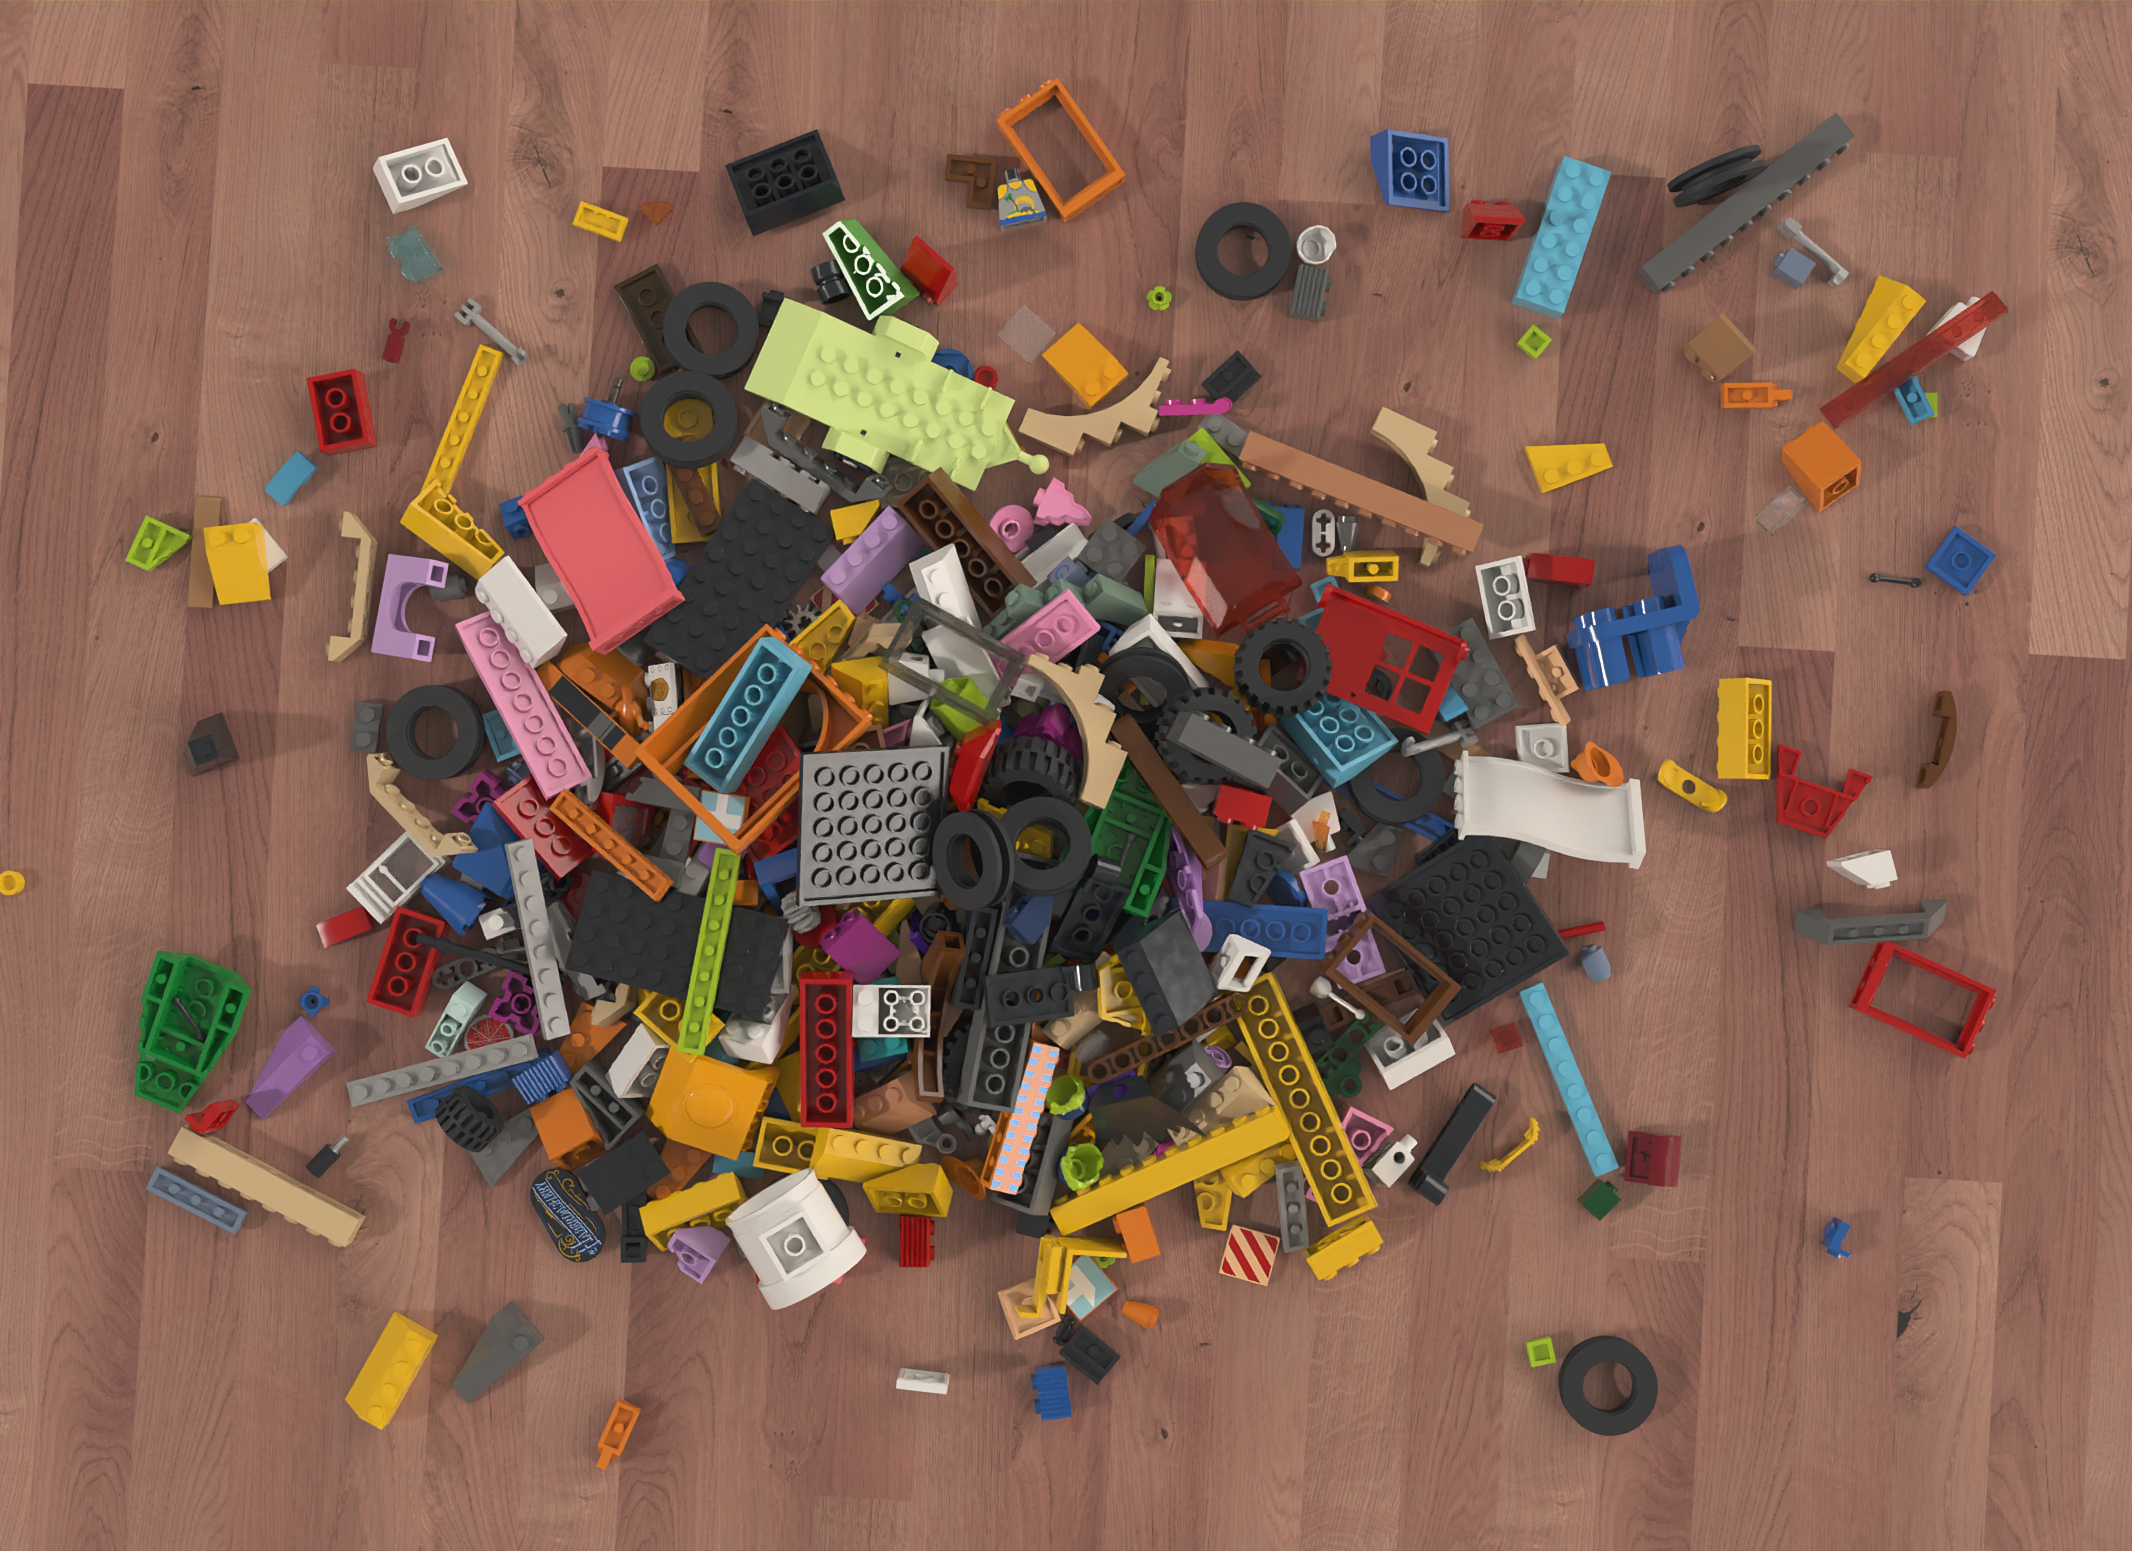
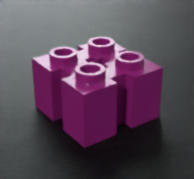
M1060 702L1044 708L1041 716L1034 712L1021 718L1013 735L1014 739H1018L1019 736H1027V738L1037 736L1045 741L1049 739L1054 741L1055 745L1063 746L1067 750V754L1071 753L1075 759L1080 758L1083 753L1077 724L1072 725L1069 722L1071 715Z
M485 769L469 787L474 793L468 792L462 796L451 812L466 824L472 820L475 822L486 801L493 803L512 787L507 790L503 789L500 786L503 780L489 769Z
M510 970L501 987L506 990V993L496 997L488 1016L504 1024L515 1021L517 1022L516 1030L525 1034L532 1033L533 1037L538 1036L542 1028L532 978L529 975ZM521 998H527L529 1006L523 1008V1002L520 1001Z

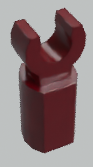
M391 318L389 322L391 334L387 337L382 359L399 364L405 342L403 337L409 332L410 323L404 321L403 327L396 329L397 320Z

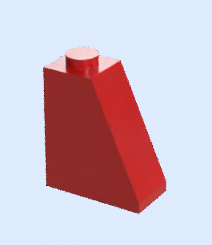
M1530 553L1526 558L1522 559L1525 577L1528 581L1583 589L1592 585L1596 561L1594 559Z

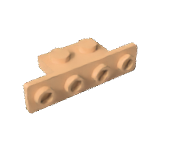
M1523 633L1514 638L1515 650L1520 657H1524L1527 663L1526 669L1530 677L1536 679L1539 685L1538 691L1543 700L1548 701L1551 707L1550 713L1555 722H1559L1561 726H1564L1571 719L1560 698L1580 689L1581 686L1558 644L1535 655Z

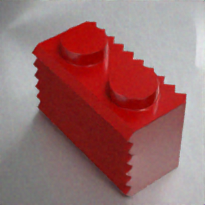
M900 1214L899 1267L927 1268L930 1266V1261H935V1245H930L931 1235H935V1220H931V1216Z

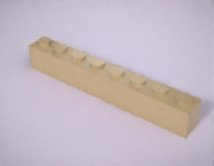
M189 1124L181 1127L168 1151V1154L174 1157L173 1160L185 1166L191 1165L196 1168L195 1171L198 1174L217 1179L218 1184L222 1187L234 1188L240 1191V1195L243 1198L251 1201L255 1199L262 1203L264 1209L271 1212L278 1211L285 1215L284 1219L306 1226V1230L311 1234L317 1236L321 1234L329 1238L328 1242L334 1246L346 1247L351 1244L366 1217L209 1133H196L189 1127Z

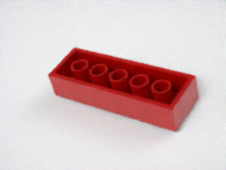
M802 971L800 977L801 1127L852 1128L855 1118L854 1037H852L854 971Z

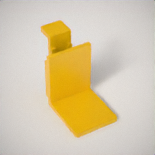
M1059 1234L1057 1237L1044 1235L1040 1240L1032 1305L1015 1304V1312L1019 1317L1041 1318L1043 1303H1046L1047 1294H1050L1049 1298L1059 1313L1065 1314L1073 1255L1126 1258L1127 1252L1122 1251L1121 1244L1115 1238L1062 1236Z

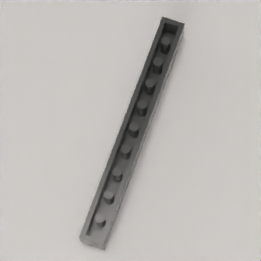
M1835 113L1769 165L1764 172L1750 180L1645 263L1637 271L1638 275L1654 295L1660 290L1666 293L1676 285L1674 279L1679 275L1685 278L1696 269L1693 265L1698 260L1705 262L1715 254L1712 250L1719 244L1724 247L1734 239L1732 233L1738 229L1743 232L1754 222L1751 218L1756 214L1762 217L1773 208L1771 203L1778 198L1781 202L1793 192L1790 188L1794 184L1798 183L1801 186L1812 177L1810 172L1813 169L1817 168L1820 171L1831 162L1829 157L1836 152L1839 156L1851 146L1848 142L1855 135L1840 116Z

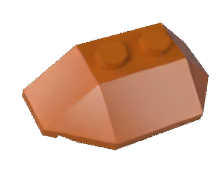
M588 642L570 645L557 662L556 666L563 673L613 711L616 704L623 700L621 688L623 685L632 686L633 700L642 708V716L647 710L648 690L645 684L644 669L640 666H635L617 649H613L606 655L592 651Z

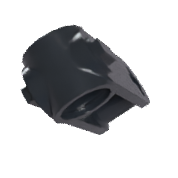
M544 868L539 874L546 908L572 889L573 877L571 873H568L559 880L556 886L553 884L554 876L547 868ZM514 894L503 903L501 909L509 914L514 921L513 926L519 929L521 924Z

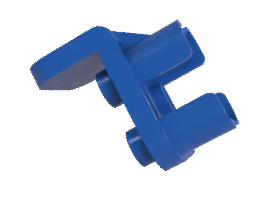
M1681 544L1665 547L1649 554L1648 572L1654 597L1621 607L1623 619L1616 620L1614 607L1583 614V616L1573 618L1575 631L1567 633L1566 636L1569 649L1575 648L1584 691L1625 682L1629 679L1630 674L1621 639L1623 637H1628L1638 677L1646 678L1685 668L1680 644L1690 620L1699 614L1700 606L1688 556Z

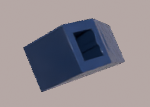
M1058 865L1045 866L1041 870H1048ZM1022 893L1021 901L1007 911L1005 915L1007 918L1002 924L1023 943L1034 944L1049 925L1055 896L1034 897Z

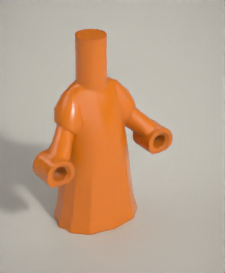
M623 685L621 687L623 700L616 704L614 711L609 716L615 721L619 716V725L635 739L641 733H646L649 730L650 724L644 721L641 715L642 708L633 700L632 686Z

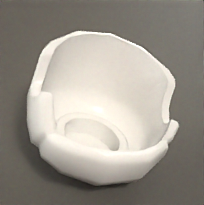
M1321 225L1305 229L1300 234L1296 243L1298 256L1307 264L1318 265L1324 263L1336 249L1334 234L1328 227Z

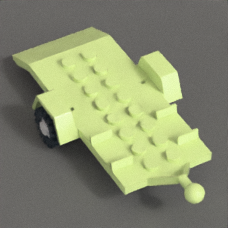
M784 298L744 388L751 393L781 404L829 426L830 429L821 448L831 450L830 455L835 459L867 473H871L874 470L881 474L891 454L931 473L941 466L955 484L975 492L984 470L1018 460L1029 465L1031 471L1038 475L1044 474L1049 468V461L1044 455L1032 456L1021 451L1005 424L1015 400L992 390L991 387L987 388L955 373L952 369L948 370L931 362L939 342L925 330L919 329L918 326L893 316L880 315L872 334L824 312Z

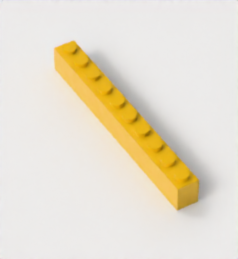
M1277 1104L1271 1107L1269 1105L1261 1106L1255 1110V1114L1248 1117L1241 1115L1232 1120L1230 1125L1225 1127L1218 1125L1212 1128L1209 1134L1206 1135L1207 1137H1201L1200 1134L1195 1135L1180 1147L1177 1144L1170 1146L1164 1151V1154L1157 1157L1155 1154L1144 1158L1141 1164L1136 1166L1133 1164L1127 1165L1120 1170V1173L1114 1176L1111 1174L1104 1175L1097 1180L1098 1183L1087 1188L1076 1190L1075 1193L1067 1195V1193L1061 1194L1054 1199L1049 1211L1062 1236L1068 1235L1288 1139L1290 1130Z

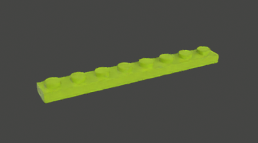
M716 848L679 1036L678 1052L704 1056L743 853L738 856L731 850Z

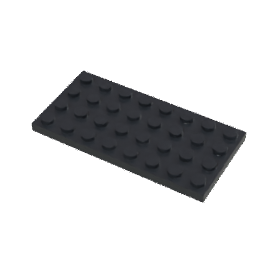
M752 478L677 590L682 593L685 601L657 619L643 639V643L706 682L765 624L772 629L775 628L835 537L834 529Z
M593 870L564 969L687 1000L706 899L668 889L659 902L654 901L630 879ZM732 906L713 1005L714 1008L760 1020L764 1019L790 925L787 919Z

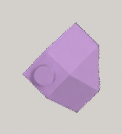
M712 1226L677 1229L667 1246L671 1252H676L679 1258L677 1264L680 1270L702 1284L731 1239L725 1236L722 1231Z

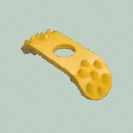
M1666 759L1660 767L1658 773L1659 782L1665 788L1698 808L1714 813L1722 809L1726 804L1727 795L1724 791L1703 782L1677 766L1673 760ZM1685 780H1690L1694 783L1695 791L1692 794H1687L1683 791L1682 784Z
M1535 1117L1530 1118V1127L1524 1133L1526 1139L1500 1160L1494 1158L1489 1162L1478 1161L1477 1165L1489 1172L1491 1170L1493 1172L1495 1170L1501 1172V1169H1504L1507 1164L1531 1144H1534V1141H1538L1537 1131H1540L1537 1126L1538 1122Z

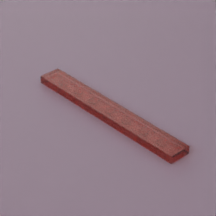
M1991 291L1821 407L1820 412L1836 430L2008 313V308L1994 291Z

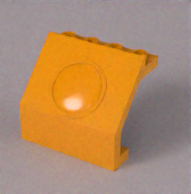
M670 1047L645 1115L666 1138L737 1161L739 1153L749 1150L753 1144V1139L761 1124V1119L781 1071L775 1065L756 1070H745L705 1055H698L690 1064L676 1050Z

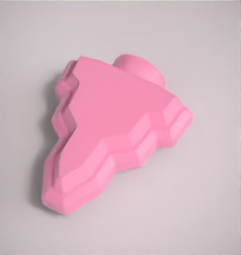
M1054 477L1046 490L1039 488L1032 504L1033 507L1037 508L1033 523L1041 526H1046L1047 524L1060 526L1064 523L1089 526L1092 516L1083 506L1075 503L1073 494L1065 490V484Z

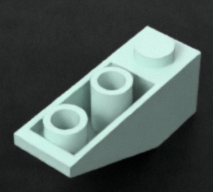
M466 981L452 995L425 1048L440 1058L451 1055L466 1032L467 1026L478 1014L488 994Z

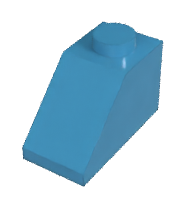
M1451 685L1448 686L1436 715L1439 723L1446 722L1469 710Z

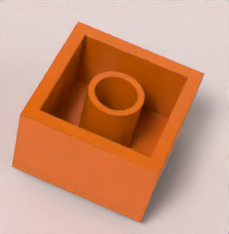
M1141 1202L1112 1216L1117 1234L1122 1233L1124 1238L1120 1240L1122 1251L1127 1252L1126 1258L1130 1257L1132 1264L1161 1254L1145 1202Z

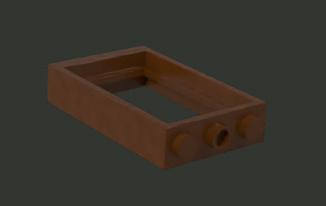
M1368 909L1355 917L1353 926L1348 932L1340 935L1337 945L1332 951H1328L1325 954L1324 958L1320 961L1321 964L1318 966L1327 976L1412 1045L1417 1042L1462 988ZM1371 926L1440 982L1405 1025L1336 969Z

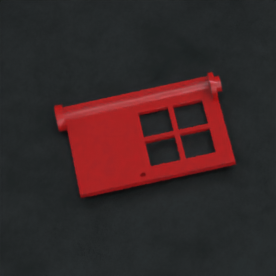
M1327 583L1318 607L1323 608L1324 611L1315 630V634L1320 633L1324 638L1322 642L1324 645H1328L1330 650L1329 658L1332 659L1330 673L1332 675L1325 693L1428 735L1456 666L1460 660L1465 661L1470 650V647L1466 646L1468 641ZM1388 632L1414 643L1403 670L1378 660ZM1419 645L1444 655L1434 682L1408 672ZM1304 659L1295 678L1296 681L1301 683L1306 675ZM1375 665L1400 675L1390 702L1364 692ZM1405 677L1431 687L1420 714L1394 704Z

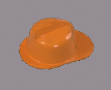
M1592 741L1587 742L1585 749L1579 752L1571 762V767L1586 782L1602 781L1612 787H1620L1623 783V771L1618 761Z
M946 1155L942 1157L940 1161L941 1167L946 1176L979 1201L984 1200L987 1187L979 1183L985 1164L977 1158L962 1162L953 1156Z

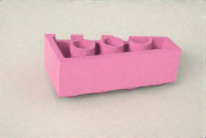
M1343 1102L1337 1114L1361 1167L1370 1154L1378 1149L1382 1140L1394 1130L1387 1123ZM1305 1177L1303 1181L1305 1197L1317 1203L1309 1182Z

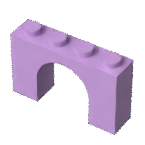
M388 555L371 652L431 662L435 637L412 633L405 621V607L410 595L421 586L445 587L448 563L418 557Z

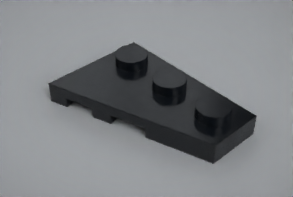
M1248 829L1227 900L1247 908H1252L1270 884L1269 882L1276 872L1280 870L1288 855L1297 845L1258 830Z

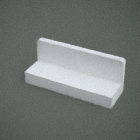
M1075 523L1068 525L1021 561L1023 566L1038 582L1032 587L1033 589L1043 593L1053 584L1047 578V575L1067 556L1075 563L1078 561L1077 556L1088 543V540L1083 536Z

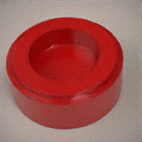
M981 366L974 372L973 381L987 388L991 387L993 390L997 386L998 375L992 367Z

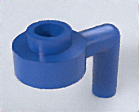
M889 582L882 588L885 592L882 597L891 606L898 599L905 598ZM918 592L910 599L917 607L922 603ZM903 605V606H902V609H903L905 612L909 613V612H908V609L911 608V607H907L906 605Z

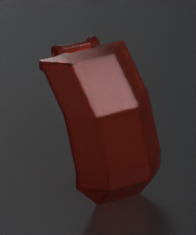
M1205 462L1161 490L1148 520L1182 582L1217 637H1220L1237 625H1240L1245 634L1248 635L1254 627H1259L1263 622L1272 620L1281 613L1286 614L1291 611L1284 596L1303 585V583L1269 531L1235 465ZM1275 601L1277 605L1253 620L1247 621L1248 617Z

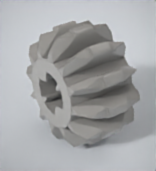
M806 603L805 610L803 611L802 607L798 604L795 606L798 611L797 614L789 611L788 614L793 617V621L785 620V624L793 627L786 631L787 634L792 635L796 633L793 637L795 639L805 630V628L801 629L800 627L803 625V619L812 620L813 623L822 614L816 616L820 611L818 606L814 607L811 611L810 603Z
M796 891L787 894L782 899L781 909L784 912L783 916L786 917L794 931L796 930L802 934L811 931L821 923L819 906L798 907L796 905Z

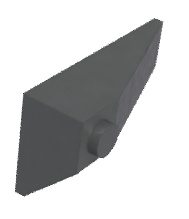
M514 1300L492 1318L452 1384L467 1404L545 1339Z

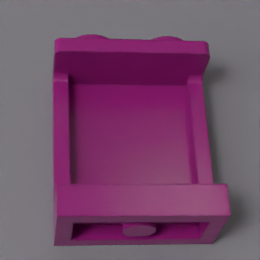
M857 907L845 913L841 921L833 929H829L820 940V944L825 952L845 971H854V979L860 985H870L902 954L897 946L889 938H886Z

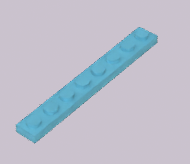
M1543 982L1518 991L1594 1176L1598 1177L1619 1168Z

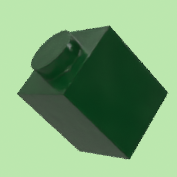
M1597 1179L1577 1200L1596 1219L1601 1221L1621 1199L1616 1195L1618 1189L1608 1180L1604 1183Z

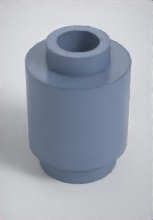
M1590 944L1581 949L1582 953L1579 955V959L1588 978H1591L1593 983L1603 981L1612 975L1610 972L1611 966L1602 946L1596 947L1595 944Z

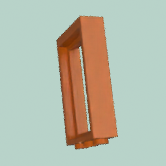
M1058 78L1053 81L1050 79L1040 85L1039 91L1035 94L1025 95L1019 100V105L1013 109L1007 108L998 115L996 120L997 128L1064 224L1125 182V173ZM1054 96L1057 97L1108 170L1106 174L1065 202L1011 127Z

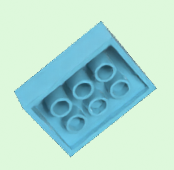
M1325 692L1319 701L1306 712L1298 713L1294 717L1281 716V718H1276L1333 788L1354 778L1398 743L1395 736L1374 712Z

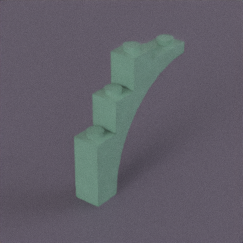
M1099 573L1083 588L1059 578L1044 593L1020 583L1004 598L1006 608L981 631L983 645L987 650L1067 589L1073 593L1094 619L1115 621L1127 626H1131L1147 613L1142 593Z

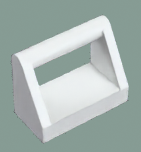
M1229 934L1209 969L1216 988L1249 992L1271 951L1239 935ZM1245 956L1257 957L1244 980L1234 977Z

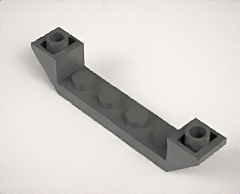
M770 401L762 406L760 411L769 445L817 479L828 484L831 489L848 501L856 502L882 498L893 489V486L889 484V481L884 476L875 473L868 476L861 486L858 485V481L855 478L844 475L835 464L824 461L817 456L818 454L815 450L803 446L794 435L782 431L791 417V414L786 411L783 405Z
M1946 899L1920 901L1919 913L1826 919L1821 908L1796 909L1794 931L1825 945L1926 939L1944 922L1947 901Z

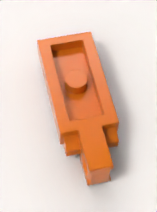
M1773 382L1722 383L1720 385L1721 409L1778 407V402H1789V400H1792V389L1778 390V384H1773Z
M621 1398L618 1399L597 1444L598 1448L596 1451L601 1453L596 1467L605 1471L611 1458L617 1460L622 1454L642 1410L641 1407Z

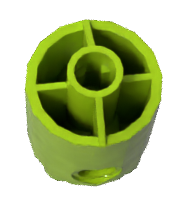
M968 675L944 680L936 688L930 703V709L958 742H961L963 734L995 719L1000 720V714L989 704L986 696Z

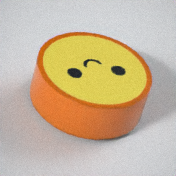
M1373 584L1369 585L1365 592L1371 598L1388 604L1391 598V593Z

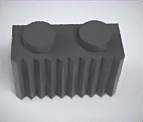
M1299 264L1288 317L1318 323L1320 316H1325L1327 302L1323 301L1324 292L1329 293L1332 281L1331 277H1327L1328 269Z

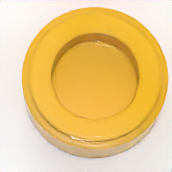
M4 871L0 874V892L8 896L17 895L24 889L25 879L18 871Z

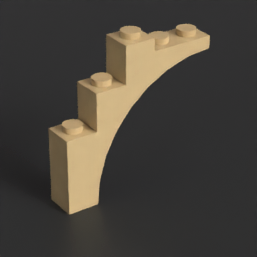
M1160 357L1151 374L1136 391L1123 401L1105 410L1087 415L1059 416L1045 414L1028 408L1019 428V435L1071 458H1074L1075 453H1081L1086 440L1082 439L1083 436L1107 447H1111L1113 442L1118 443L1123 429L1119 428L1120 425L1148 437L1150 431L1155 433L1160 421L1157 418L1158 410L1150 406L1151 404L1156 406L1161 392L1157 391L1161 382L1166 383L1171 372V369L1167 368L1169 361Z
M1382 407L1370 433L1386 442L1403 458L1416 478L1423 500L1468 518L1471 513L1468 510L1470 502L1443 490L1444 488L1448 489L1454 479V475L1451 474L1454 467L1427 455V453L1432 454L1438 440L1434 439L1437 432ZM1426 537L1417 565L1424 568L1429 567L1430 564L1435 565L1441 551L1437 550V546L1428 543L1429 538Z
M1038 652L1035 655L1030 654L1026 656L1023 666L1039 674L1057 690L1070 708L1078 726L1082 740L1084 761L1082 781L1076 800L1098 810L1105 809L1128 753L1121 750L1122 746L1116 742L1108 740L1105 743L1116 717V714L1110 711L1111 707L1100 702H1097L1096 705L1094 704L1105 675L1100 674V669L1090 664L1076 667L1075 672H1072V667L1063 663H1058V665L1049 662L1050 658Z

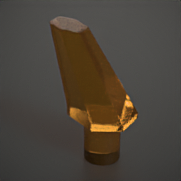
M1322 810L1318 821L1313 820L1312 823L1316 847L1326 852L1330 830L1327 823L1331 814Z

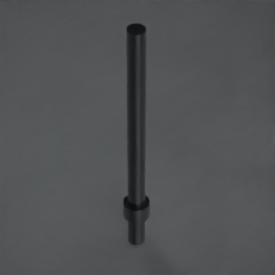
M422 933L418 934L416 943L433 947L435 951L446 953L447 951L531 976L528 964L452 943L450 939L441 936L435 938ZM559 974L561 985H564L566 975Z

